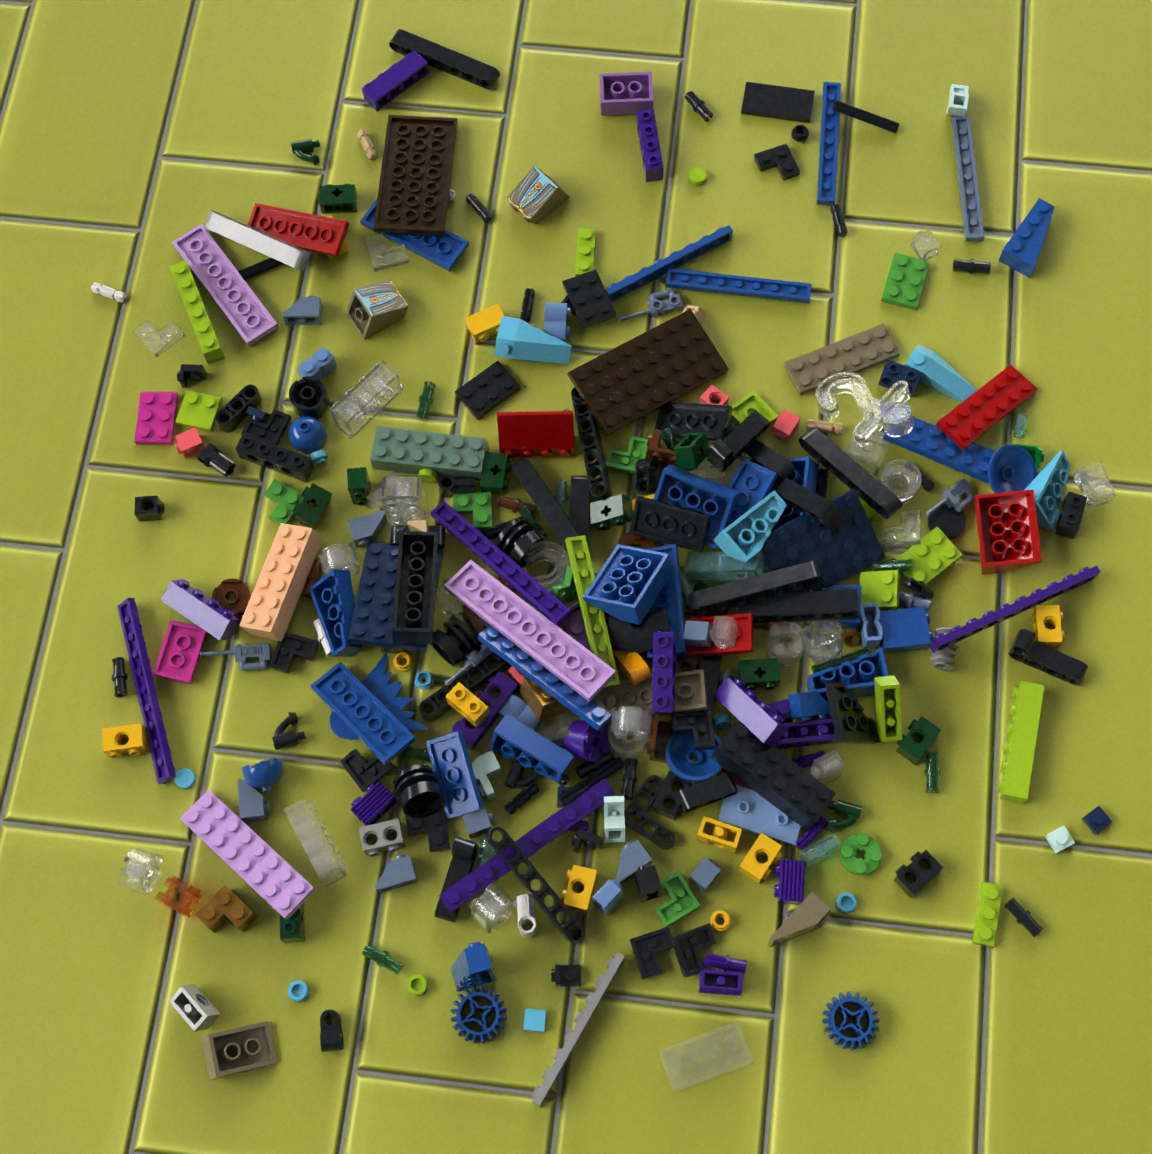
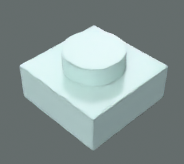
M1065 826L1045 836L1056 854L1075 844Z

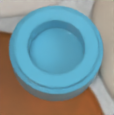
M187 768L178 770L175 774L176 777H174L176 785L181 789L191 788L196 780L195 774Z
M849 892L841 893L836 899V907L841 913L849 914L857 906L855 896Z
M293 981L288 987V996L295 1002H302L309 996V987L304 981Z

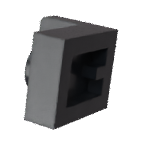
M181 364L180 371L177 372V381L180 382L182 388H187L188 379L193 381L206 380L207 372L203 365Z
M580 829L579 834L574 835L571 845L574 846V852L578 853L581 843H585V847L595 850L596 848L601 849L604 841L602 837Z
M555 964V969H551V982H555L556 987H581V966Z

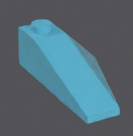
M502 316L496 338L494 356L569 364L572 345L541 331L537 327L531 326L522 319Z
M920 344L913 350L905 364L907 367L923 372L919 383L961 403L977 391L940 355Z
M1063 450L1054 456L1025 489L1034 490L1037 524L1047 530H1053L1059 518L1060 510L1058 505L1059 501H1063L1064 497L1062 487L1067 484L1071 466Z
M774 490L721 531L714 539L715 543L727 556L746 563L761 550L787 504Z

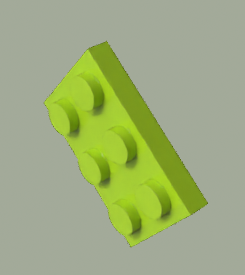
M936 527L895 559L893 565L905 578L910 576L927 585L958 561L963 554Z

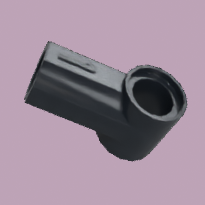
M208 443L197 456L201 463L207 467L214 468L225 477L230 476L236 467V464L224 456L212 443Z
M442 475L438 480L439 493L443 497H451L453 494L475 493V477ZM445 484L451 485V486L448 487V488H444V487H443V485H445Z

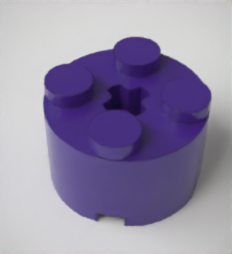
M578 719L569 725L567 730H570L568 736H565L564 745L565 749L574 755L573 759L597 762L605 753L609 752L610 743L608 742L606 725L598 731L584 720Z

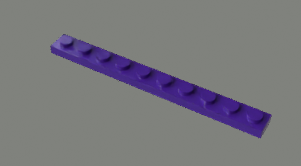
M445 501L430 512L432 518L555 625L559 626L572 614L569 608Z
M1097 566L1090 569L1085 567L1075 576L1070 574L1059 583L1057 581L1052 582L1044 590L1039 588L1033 591L1031 596H1021L1011 605L1009 603L1002 605L998 611H988L978 620L973 618L963 627L958 625L945 635L944 633L936 635L929 647L933 653L1025 612L1035 607V605H1040L1094 580L1101 571Z
M127 598L117 607L158 784H165L176 777L175 768L172 762L171 750L168 745L135 598Z
M604 778L519 838L515 843L525 856L530 858L604 805L605 796H616V793ZM507 847L505 855L511 859L515 854L514 849ZM497 854L443 892L439 897L449 912L453 913L511 870Z

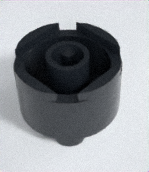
M312 376L302 377L303 379L299 381L296 380L289 389V397L295 413L300 417L312 416L320 419L329 406V397L325 386L318 378Z

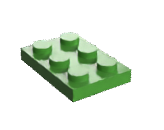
M894 253L881 302L916 310L930 261Z

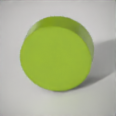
M701 167L692 168L689 172L690 183L697 186L702 185L706 181V171Z
M421 469L418 479L425 483H435L438 474L431 469Z
M416 974L408 979L407 989L413 996H422L428 989V982L424 976Z

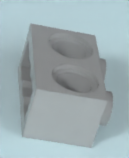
M399 818L359 827L362 847L366 855L377 856L386 850L395 852L405 846ZM390 833H397L395 840L390 841L387 839ZM371 837L378 838L374 845H368V840Z

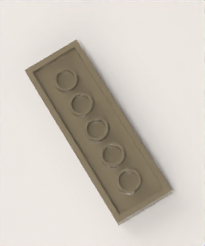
M883 323L784 362V367L800 396L884 363L887 360L899 357L900 352Z
M701 669L676 673V712L707 710L705 671ZM652 677L635 686L628 679L620 680L619 686L603 688L592 699L593 702L612 715L609 722L655 716L652 713Z

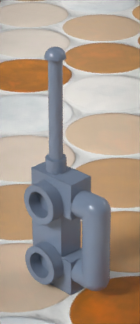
M674 289L663 290L649 295V309L623 317L620 316L618 320L622 321L644 314H651L652 317H657L683 309V303L679 293L676 294ZM665 297H669L668 300H664V301L658 300V299H662V298H665Z
M965 478L960 479L954 486L948 487L947 491H943L944 494L941 495L942 501L929 511H926V515L931 516V513L944 503L949 508L953 506L957 512H961L974 502V496L971 494L973 489ZM960 495L962 497H965V499L962 502H959L960 499L958 497Z
M246 643L243 646L237 644V646H234V649L229 651H201L200 656L231 654L235 655V662H239L241 671L265 670L268 668V660H271V645L268 643L248 645ZM247 657H259L260 662L247 663Z
M481 643L479 648L466 655L467 658L464 660L465 666L449 680L445 681V685L449 686L465 670L478 665L493 651Z

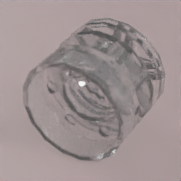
M896 459L884 467L878 481L901 500L902 505L905 506L915 496V493L920 488L922 479L916 465L904 459Z

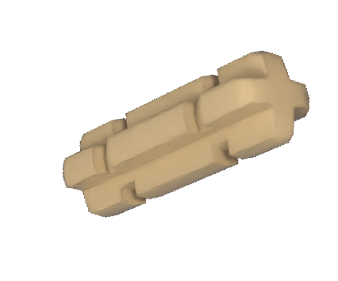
M361 129L357 136L367 158L375 160L377 152L367 131Z
M812 419L807 421V430L817 428L820 432L832 433L833 431L835 434H842L843 432L842 423L833 424V422L820 420L815 422Z

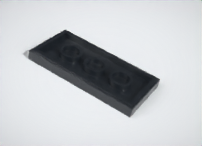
M746 82L741 114L810 123L815 91Z
M670 402L661 407L655 429L662 430L661 437L683 439L688 433L706 432L708 441H716L718 439L723 441L733 409L729 405Z
M637 496L630 534L667 544H676L678 547L702 553L705 547L711 515Z

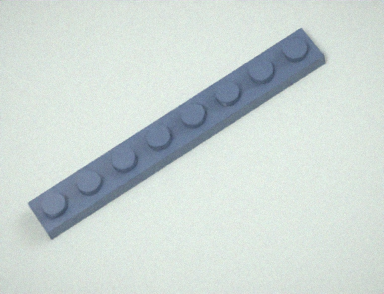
M970 116L952 117L951 125L965 242L983 241L984 230Z

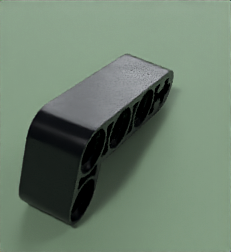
M757 410L753 411L723 441L718 439L711 445L708 450L707 461L723 473L768 429L771 422Z
M784 478L775 489L776 493L786 504L815 519L825 531L832 535L845 520L829 500L788 478Z
M1025 629L1019 630L1008 653L1011 658L1070 684L1081 685L1088 668L1087 664L1035 642L1036 635L1033 632Z
M460 837L455 838L451 852L453 857L441 894L472 872L478 852L477 842ZM439 897L435 917L455 923L460 908L450 913Z

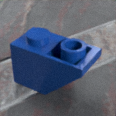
M816 691L788 695L792 719L800 718V722L812 720V716H816L817 719L829 718V702Z

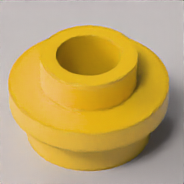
M401 652L394 657L393 663L397 670L404 672L412 667L413 659L410 654ZM402 660L407 661L405 665L400 664Z
M718 910L711 915L710 924L713 929L725 931L729 928L731 918L727 912ZM718 918H723L724 923L722 925L717 923L716 920Z

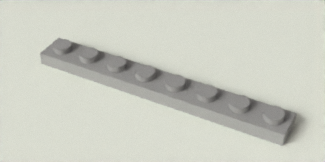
M618 952L615 957L611 955L606 964L608 970L605 975L600 974L595 983L598 986L596 991L589 993L585 1001L588 1005L584 1012L579 1011L574 1020L577 1023L573 1030L569 1029L565 1035L564 1040L566 1043L564 1047L557 1049L553 1057L556 1061L552 1068L548 1066L542 1076L545 1079L541 1087L537 1085L531 1097L534 1099L532 1102L541 1108L624 962V955Z

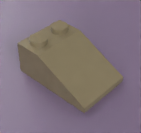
M811 892L772 935L768 945L770 947L814 931L816 927L821 929L830 917L828 912L831 908Z
M268 1021L208 1034L202 1038L210 1081L277 1063Z

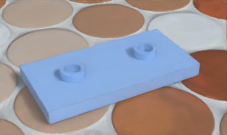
M736 785L738 793L723 799L717 821L760 835L762 832L773 840L792 846L796 845L800 825L754 790Z

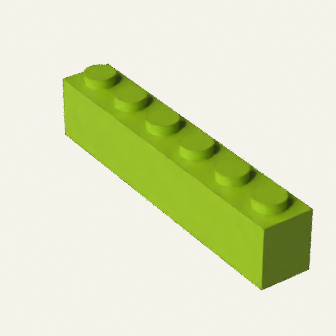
M187 260L171 265V272L207 363L210 364L225 358Z
M1020 681L1013 688L1012 698H1015V701L1009 711V716L1012 717L1011 724L1008 723L1006 730L1009 740L1005 742L1003 749L1006 759L1002 761L1000 773H1003V779L998 783L997 792H1000L999 799L1021 804L1028 800L1045 685Z

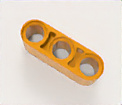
M612 649L615 664L633 686L652 677L648 665L637 652Z

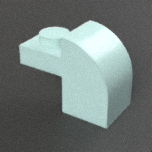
M951 84L946 115L965 117L969 99V86Z
M489 751L475 759L472 763V768L477 784L481 783L478 785L482 796L486 795L488 800H491L496 796L488 779L502 773L493 751Z
M624 796L604 797L605 843L625 842Z

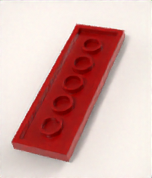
M255 203L248 226L302 250L339 257L349 223L344 220Z
M1009 365L941 418L936 426L964 450L1035 394L1038 388L1012 365Z
M752 613L684 618L685 623L686 621L709 622L713 629H715V639L711 642V647L687 645L688 654L677 657L753 653ZM643 621L641 622L640 625H638L637 628H639V627H641V626L643 625ZM647 651L638 653L643 660H649Z

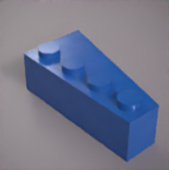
M877 649L873 653L868 655L866 653L850 662L848 660L834 668L830 667L809 675L806 684L807 692L816 691L828 701L825 684L835 682L844 683L848 688L847 693L851 698L875 695L874 678L889 676L883 649Z
M508 714L505 715L495 728L488 751H493V753L496 751L503 753L502 756L505 759L510 760L514 758L518 760L520 765L525 768L533 767L536 773L558 783L571 766L574 755L567 749L559 747L551 739L541 736L533 728L525 726L517 718L511 717Z

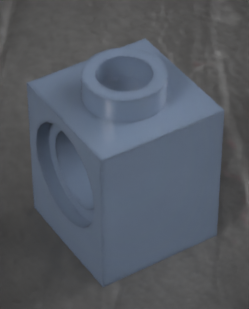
M686 621L683 636L685 643L688 646L711 647V642L715 639V629H713L711 624L704 621Z
M485 808L462 816L470 839L486 834L492 829L491 825L495 824L491 812L487 813Z
M704 857L689 876V880L705 893L720 875V866L713 859L710 858L708 860Z

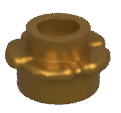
M850 628L842 633L843 642L849 647L856 646L859 640H861V634L856 629Z

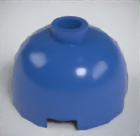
M303 416L296 419L289 430L292 446L295 450L305 452V454L319 451L323 447L325 439H327L325 427L320 420L312 416Z
M281 758L269 759L253 766L247 765L241 768L246 783L253 788H261V792L272 790L273 785L280 781L283 774Z

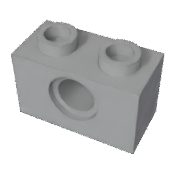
M195 984L181 986L169 1000L171 1005L194 1031L208 1029L220 1015Z

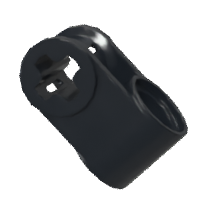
M639 459L635 464L636 491L641 495L655 494L660 480V463L657 459H650L649 461Z
M325 1010L320 1016L321 1051L343 1050L344 1041L341 1017L334 1010ZM329 1015L336 1018L335 1021H332V1025L326 1022V1019H329Z

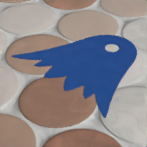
M385 653L375 668L361 683L408 730L429 729L421 723L407 719L414 715L413 712L401 711L410 703L411 699L408 697H395L402 686V682L387 684L392 673L389 672L383 675L387 660V654ZM332 711L330 726L333 732L343 739H359Z

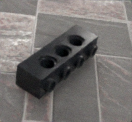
M245 433L242 434L235 448L241 459L306 483L314 469L311 457Z

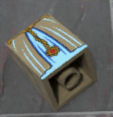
M535 165L507 197L511 202L510 206L518 212L520 210L523 213L521 215L523 219L528 223L532 221L535 224H538L570 198L564 190Z
M391 280L354 289L346 314L363 340L403 319L409 306L399 293L398 288L394 286Z

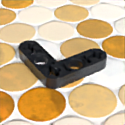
M651 775L645 780L624 811L625 825L661 849L668 850L675 843L674 834L646 815L663 785V781L659 776ZM657 781L658 788L654 787L650 795L647 793L650 789L649 782ZM639 797H647L649 803L646 806H640L637 803ZM628 814H636L635 818L638 821H641V818L644 819L640 824V828H637L638 823L636 821H628ZM645 824H652L655 828L654 832L651 834L645 833L643 831ZM658 829L661 830V836H670V843L662 844V838L657 836V839L653 838L656 836Z

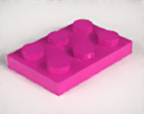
M177 392L140 393L134 440L136 445H173L179 396Z
M170 620L153 675L192 684L200 659V652L203 650L208 632L199 626Z

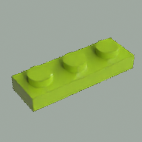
M578 228L575 276L592 271L594 268L596 228Z
M987 882L981 883L972 939L973 944L994 947L1003 890L1001 885Z

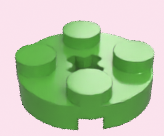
M864 833L847 838L842 844L840 851V861L843 867L848 872L858 875H868L875 871L882 857L878 843ZM857 850L865 852L864 860L856 858Z

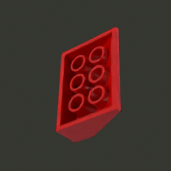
M573 411L497 412L500 453L508 454V459L522 456L532 458L533 456L549 458L552 456L570 457L575 455Z
M1034 490L975 495L982 575L1004 573L1042 563Z

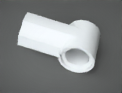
M521 894L516 896L518 928L523 937L531 938L537 932L535 900L530 894ZM525 923L533 925L532 929L528 931L523 930L522 926Z

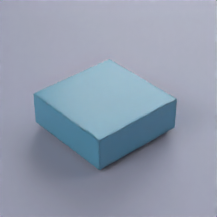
M525 1008L523 1030L544 1032L546 1010Z

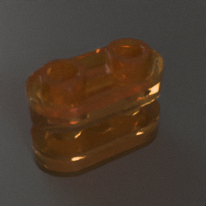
M176 876L172 878L167 877L164 885L168 887L165 894L159 891L155 899L185 917L190 918L193 910L189 906L192 901L197 904L202 898L200 895L201 890L192 885L189 888L182 885L184 881ZM175 892L185 897L182 903L172 898Z

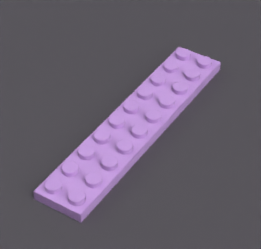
M472 560L465 564L444 585L446 591L510 639L588 702L616 675V671Z

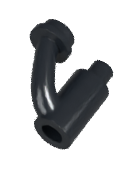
M289 712V716L277 727L274 737H272L276 750L297 745L300 740L306 739L304 731L297 733L295 730L283 734L290 724L292 727L298 724L296 712Z
M517 760V762H513L504 785L516 790L517 788L526 787L539 777L544 778V776L536 773L535 768L530 770V773H532L530 776L521 779L526 768L521 766Z

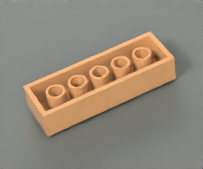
M281 523L239 625L248 634L277 641L283 640L323 540L313 528Z

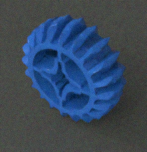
M473 986L474 993L470 994V991L465 989L467 994L465 998L462 994L458 995L460 1000H462L461 1003L458 1001L453 1002L458 1009H451V1013L457 1014V1016L451 1018V1021L458 1022L453 1028L454 1030L461 1028L458 1033L460 1037L466 1033L465 1041L468 1042L472 1036L473 1044H477L478 1038H480L482 1044H485L486 1036H488L490 1041H493L491 1035L493 1032L497 1036L500 1035L497 1027L505 1028L500 1021H507V1017L501 1015L507 1012V1008H500L505 1002L504 1000L497 1002L500 997L498 993L492 997L493 989L490 988L485 993V986H481L480 992H478L477 987ZM475 999H487L493 1004L481 1007L476 1003ZM470 1003L471 1013L462 1020L463 1010ZM474 1006H476V1008L480 1010V1012L484 1011V1013L482 1014V1020L484 1024H482L481 1020H479L478 1018L474 1019V1017L476 1016V1010ZM496 1010L495 1021L491 1027H488L487 1017L492 1011ZM478 1023L483 1031L474 1032L465 1026Z
M850 991L847 992L846 998L843 993H839V1000L836 997H832L831 1000L834 1005L831 1003L826 1004L830 1011H823L822 1014L828 1018L823 1019L822 1023L829 1024V1026L823 1030L824 1032L831 1030L832 1033L828 1036V1039L830 1040L835 1036L837 1039L834 1045L837 1046L842 1041V1049H846L847 1043L850 1046V1050L855 1049V1043L859 1049H862V1041L869 1045L870 1040L868 1037L871 1039L876 1037L871 1030H879V1027L873 1025V1023H878L880 1019L873 1018V1015L878 1013L877 1010H870L874 1005L873 1002L866 1005V996L859 1000L860 994L856 993L854 998H852ZM853 1004L858 1006L860 1010L851 1012L844 1008L843 1005ZM836 1009H838L842 1018V1023L837 1028L834 1024ZM864 1014L867 1018L865 1033L862 1031L859 1023L860 1017ZM858 1015V1017H856L855 1021L853 1022L855 1023V1025L851 1023L843 1027V1025L848 1020L846 1016L852 1018ZM849 1029L859 1037L849 1038L842 1035L841 1032Z

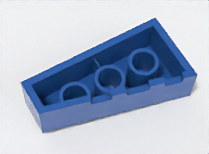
M1039 198L1002 250L999 261L1030 278L1055 206Z
M333 569L313 584L309 591L333 656L350 657L362 648V644L348 643L355 607L350 570Z
M474 942L469 944L468 948L463 949L451 967L457 992L472 988L473 986L497 981L492 959L485 943Z

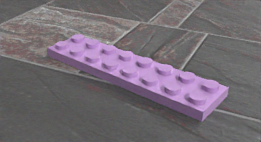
M202 224L172 241L177 252L183 260H187L192 272L248 346L278 328L276 321Z
M210 790L180 818L286 920L316 891L309 882Z

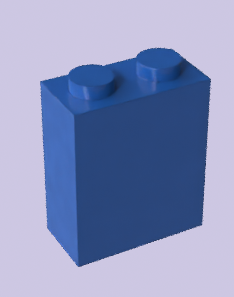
M925 607L880 611L879 622L883 630L880 646L884 654L929 649L933 642V633L928 628L930 617L929 613L925 612Z

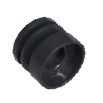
M518 517L503 529L495 545L521 568H524L539 554L544 546L545 538L536 530L530 531V525Z
M452 615L448 618L449 623H443L446 633L439 629L433 632V644L431 645L446 662L456 668L465 660L461 650L463 649L470 653L473 651L472 647L477 648L480 642L467 624Z
M423 764L413 765L400 771L395 776L393 784L406 816L412 818L424 817L435 812L442 805L443 795L437 784L433 769L430 766Z

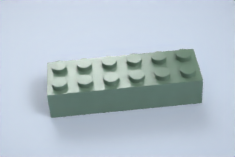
M376 426L370 461L372 468L376 470L419 474L421 469H431L438 474L437 477L448 474L453 477H475V481H481L485 452H488L489 447L487 438Z

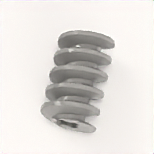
M937 628L935 630V635H938L940 633H944L945 635L949 633L952 628ZM953 644L935 653L931 652L930 665L943 671L954 670V667L949 664H954L955 660L950 657L956 656V652L952 650L957 649L958 645Z

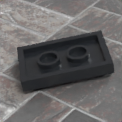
M596 269L562 281V285L582 329L616 317V312Z
M496 361L456 390L455 395L471 414L479 420L519 391L521 386L502 364Z

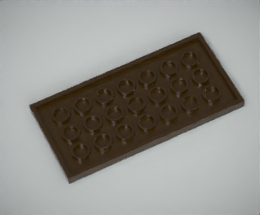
M388 116L373 226L374 232L445 236L458 126L457 118Z
M689 309L569 371L567 375L605 436H608L725 374L729 368L692 310Z

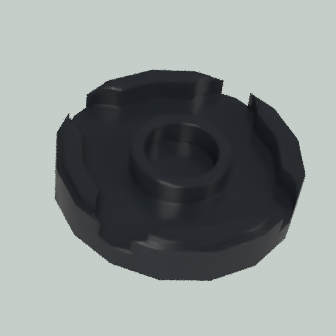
M945 503L927 518L930 531L938 527L949 540L958 537L966 526L964 511L957 512L953 506L949 508Z

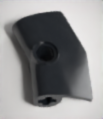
M666 608L647 612L643 619V625L639 628H636L633 623L621 621L609 614L607 630L612 649L637 653L653 650V632H671Z

